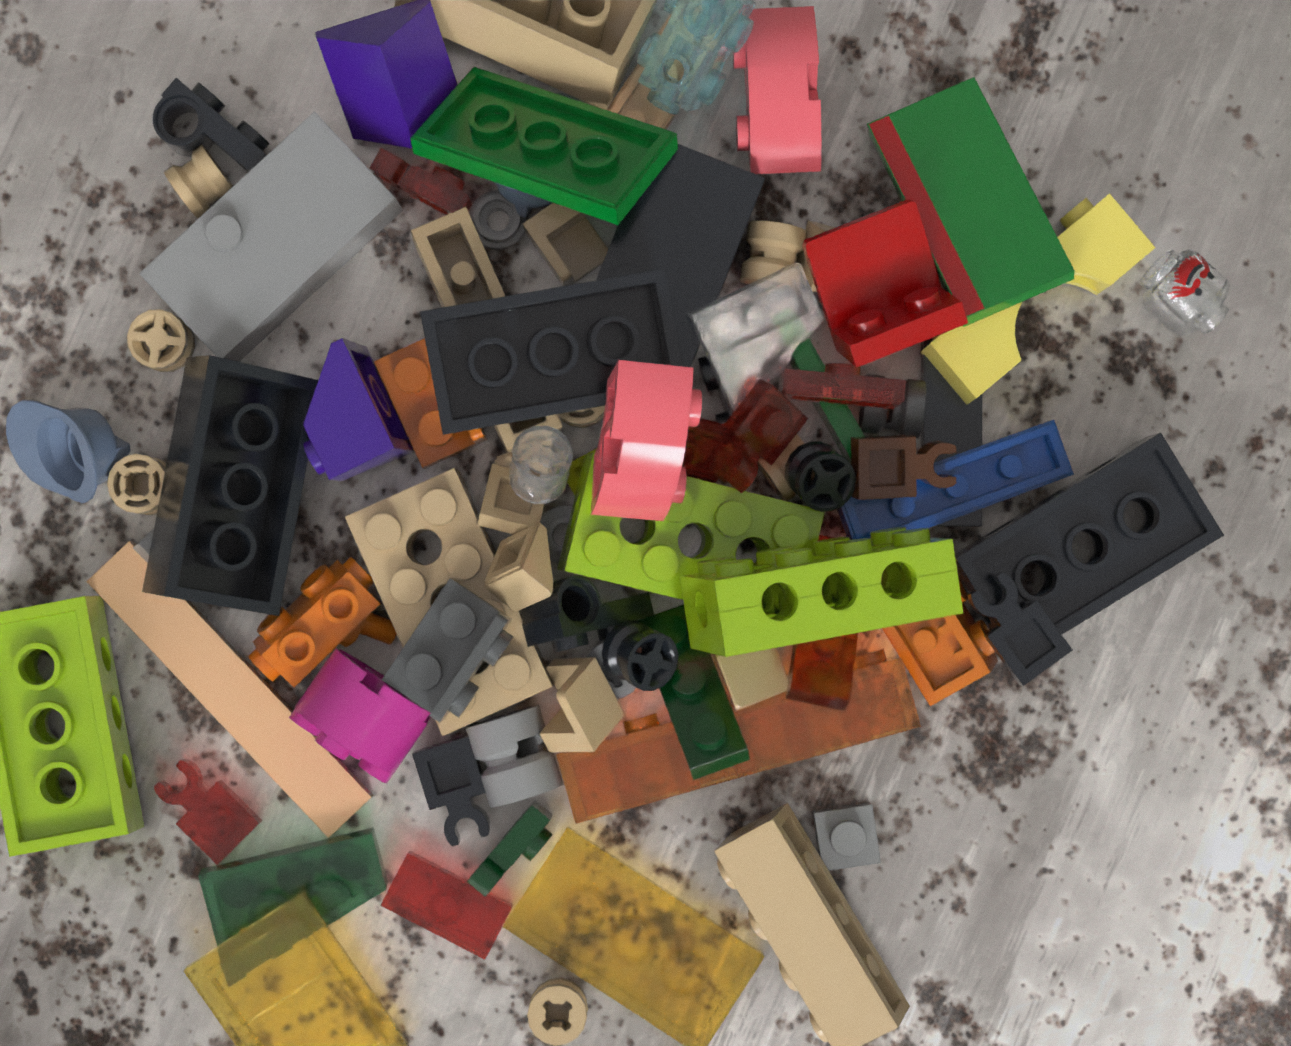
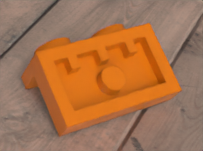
M425 338L374 361L423 469L488 440L483 428L443 435Z
M960 580L962 614L882 628L930 706L989 674L998 662L994 649L984 637L991 630L983 620L975 622L963 603L968 600V596Z

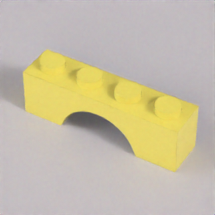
M1110 193L1095 206L1086 197L1059 220L1066 230L1057 238L1075 270L1074 279L1065 284L1081 287L1095 295L1111 286L1156 248ZM1022 302L968 326H960L932 338L933 341L920 352L930 360L966 405L978 398L1021 361L1015 338V324Z

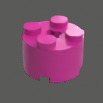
M336 648L304 692L289 718L306 731L317 736L315 741L324 749L342 760H346L348 755L360 760L358 762L359 767L379 781L387 784L428 725L431 713L382 681L383 674L346 651Z

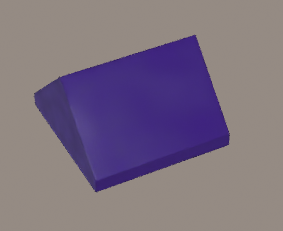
M415 0L315 32L353 139L412 148L410 138L458 85L430 0Z

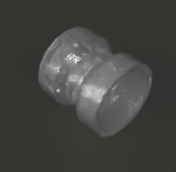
M533 426L524 430L516 438L512 448L509 467V482L515 494L524 501L533 504H547L556 500L565 491L573 460L572 446L568 438L558 429L549 426ZM530 470L540 474V476L534 475Z

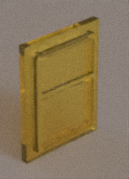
M304 891L252 925L243 927L238 934L195 960L183 970L236 1046H409L407 1039Z

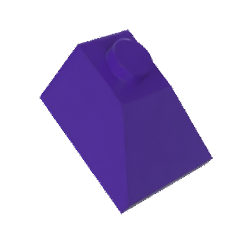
M344 338L331 343L303 424L310 439L305 441L303 445L311 465L319 475L326 472L329 480L343 481L408 456L415 451L367 346Z

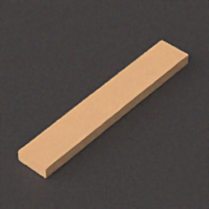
M129 541L86 582L328 838L331 837L374 795L337 756L324 749L315 741L317 736L306 731L289 718L293 709L190 601L142 592L147 562L133 549L137 544L134 541Z

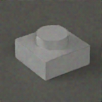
M870 802L812 811L818 854L829 871L881 863L873 805Z

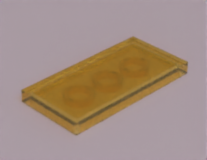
M569 826L566 827L503 925V928L684 1046H708L765 957L764 953Z

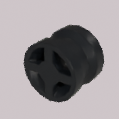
M811 441L798 446L789 455L785 464V479L788 486L814 510L826 512L842 507L851 498L856 488V474L853 466L832 446L821 441ZM812 470L815 473L814 481H811Z
M626 620L617 624L608 633L603 643L602 659L609 673L622 680H627L629 684L642 691H654L663 687L672 678L677 668L678 651L677 646L670 637L657 630H652V628L637 620ZM639 648L642 649V650H641V653H637L636 651H637Z

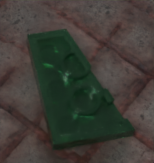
M374 827L203 868L198 875L228 987L247 976L249 971L268 959H275L293 947L294 943L322 926L327 927L387 890L388 886Z

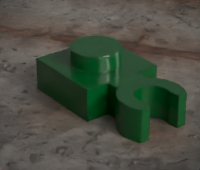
M534 800L472 873L467 882L486 897L521 854L531 861L553 834L545 826L549 823L553 814Z

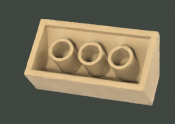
M395 0L394 7L415 0ZM430 0L442 37L605 110L608 109L630 67L657 3V0Z

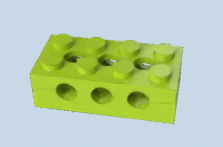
M590 453L584 456L557 569L683 600L680 576L699 573L697 565L699 561L722 557H734V560H736L737 547L747 538L755 544L757 551L792 547V550L812 548L814 553L813 542L818 541L825 512L687 476L683 502L681 504L672 503L664 521L644 520V534L638 541L629 543L620 532L622 517L591 515L595 453ZM688 524L694 525L701 534V546L690 557L685 556L678 545V536L681 530Z
M906 527L872 531L870 532L871 538L850 540V537H838L813 542L814 553L812 548L792 550V547L757 551V563H753V559L734 560V557L697 562L699 573L680 576L690 647L729 657L962 614L963 606L953 539L930 538L929 528L906 530Z
M82 596L0 612V809L9 857L127 835L145 827L103 599L100 596ZM43 651L48 652L54 661V672L49 680L43 678L38 670V659ZM53 710L58 711L65 721V731L60 739L51 733L48 726V718ZM63 768L68 770L75 778L76 790L73 797L66 795L59 786V775Z

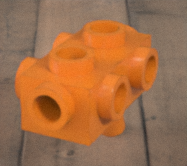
M352 557L343 564L337 559L329 568L326 565H322L314 570L300 587L302 594L286 610L281 606L279 616L267 615L257 628L259 636L253 641L256 649L248 658L272 682L281 675L295 688L339 644L348 647L357 640L359 634H363L391 645L397 633L391 620L372 613L380 605L378 600L368 591L374 584L372 577Z

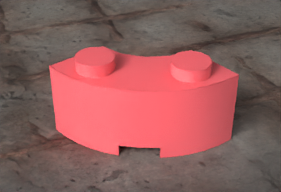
M814 6L743 9V32L732 33L733 68H744L746 115L736 116L737 151H748L750 172L754 174L820 172L822 149L821 100L818 99L817 92L819 53Z
M618 360L607 379L603 424L599 443L594 454L591 515L664 521L672 503L681 504L683 502L687 475L686 468L682 466L688 426H698L702 410V392L699 389H692L693 367Z

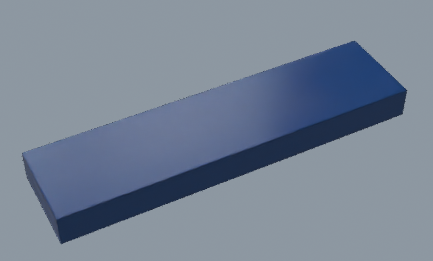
M1053 419L934 462V471L937 475L948 474L956 477V484L952 487L938 488L928 485L920 479H916L917 497L858 500L851 496L837 511L846 536L850 537V540L871 538L870 532L897 527H906V530L930 528L1072 476L1074 473L1055 420Z

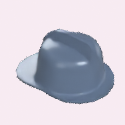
M22 400L11 407L6 418V436L9 448L19 468L31 481L41 487L67 496L80 503H86L93 499L97 486L108 480L109 472L115 463L131 452L130 444L114 435L105 417L97 410L89 408L59 409L35 400Z

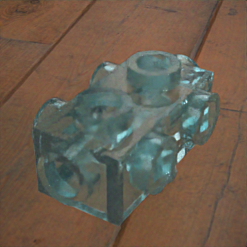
M666 0L664 11L671 14V17L662 35L654 32L649 36L637 58V64L644 67L638 82L651 89L647 96L648 101L661 110L674 115H678L681 108L688 112L702 108L703 104L709 106L718 96L726 80V74L721 72L730 52L737 53L744 46L752 32L754 21L749 16L756 2L753 0ZM675 59L680 61L684 68V75L680 81L668 75Z

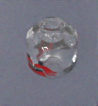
M1173 249L1168 250L1150 266L1140 280V285L1144 287L1141 296L1142 305L1177 337L1190 335L1197 330L1201 331L1204 335L1208 334L1221 323L1229 312V308L1224 304L1230 290L1229 281L1194 249H1187L1178 254Z

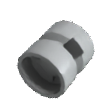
M539 705L513 711L466 727L475 759L486 762L487 769L481 775V780L490 808L521 801L563 785L554 753L543 750V740L539 733L545 727Z

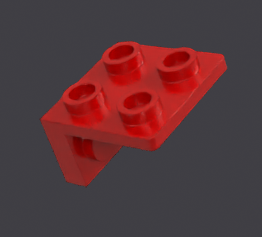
M910 199L805 239L802 243L835 349L856 368L968 324L962 301L944 290L941 286L917 204Z

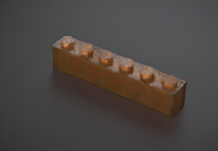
M884 648L850 657L852 668L830 674L828 666L825 664L793 673L796 684L790 685V690L736 711L733 703L730 702L747 745L750 760L695 780L691 776L671 720L659 722L657 712L623 721L625 732L606 737L595 752H557L556 756L575 824L921 727L902 657L892 656L886 658Z

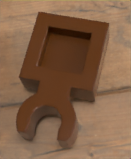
M911 435L851 437V465L856 474V488L852 497L858 500L917 497L916 479H920L924 483L938 488L952 487L956 484V477L948 474L937 475L934 471V461L941 454L956 453V446L942 441H931L924 444L916 452V437Z

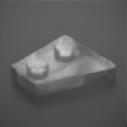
M796 262L687 313L732 416L737 420L746 417L753 409L751 404L773 377L777 379L791 361L794 350L800 343L806 342L824 320L801 264Z

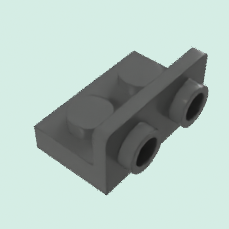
M450 578L382 681L430 712L429 716L439 723L445 720L449 712L459 718L479 689L477 685L471 682V679L483 661L494 666L514 636L505 631L512 618Z

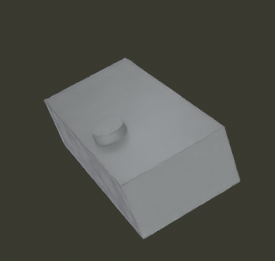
M314 111L139 274L216 357L240 362L398 216L403 209L392 193Z

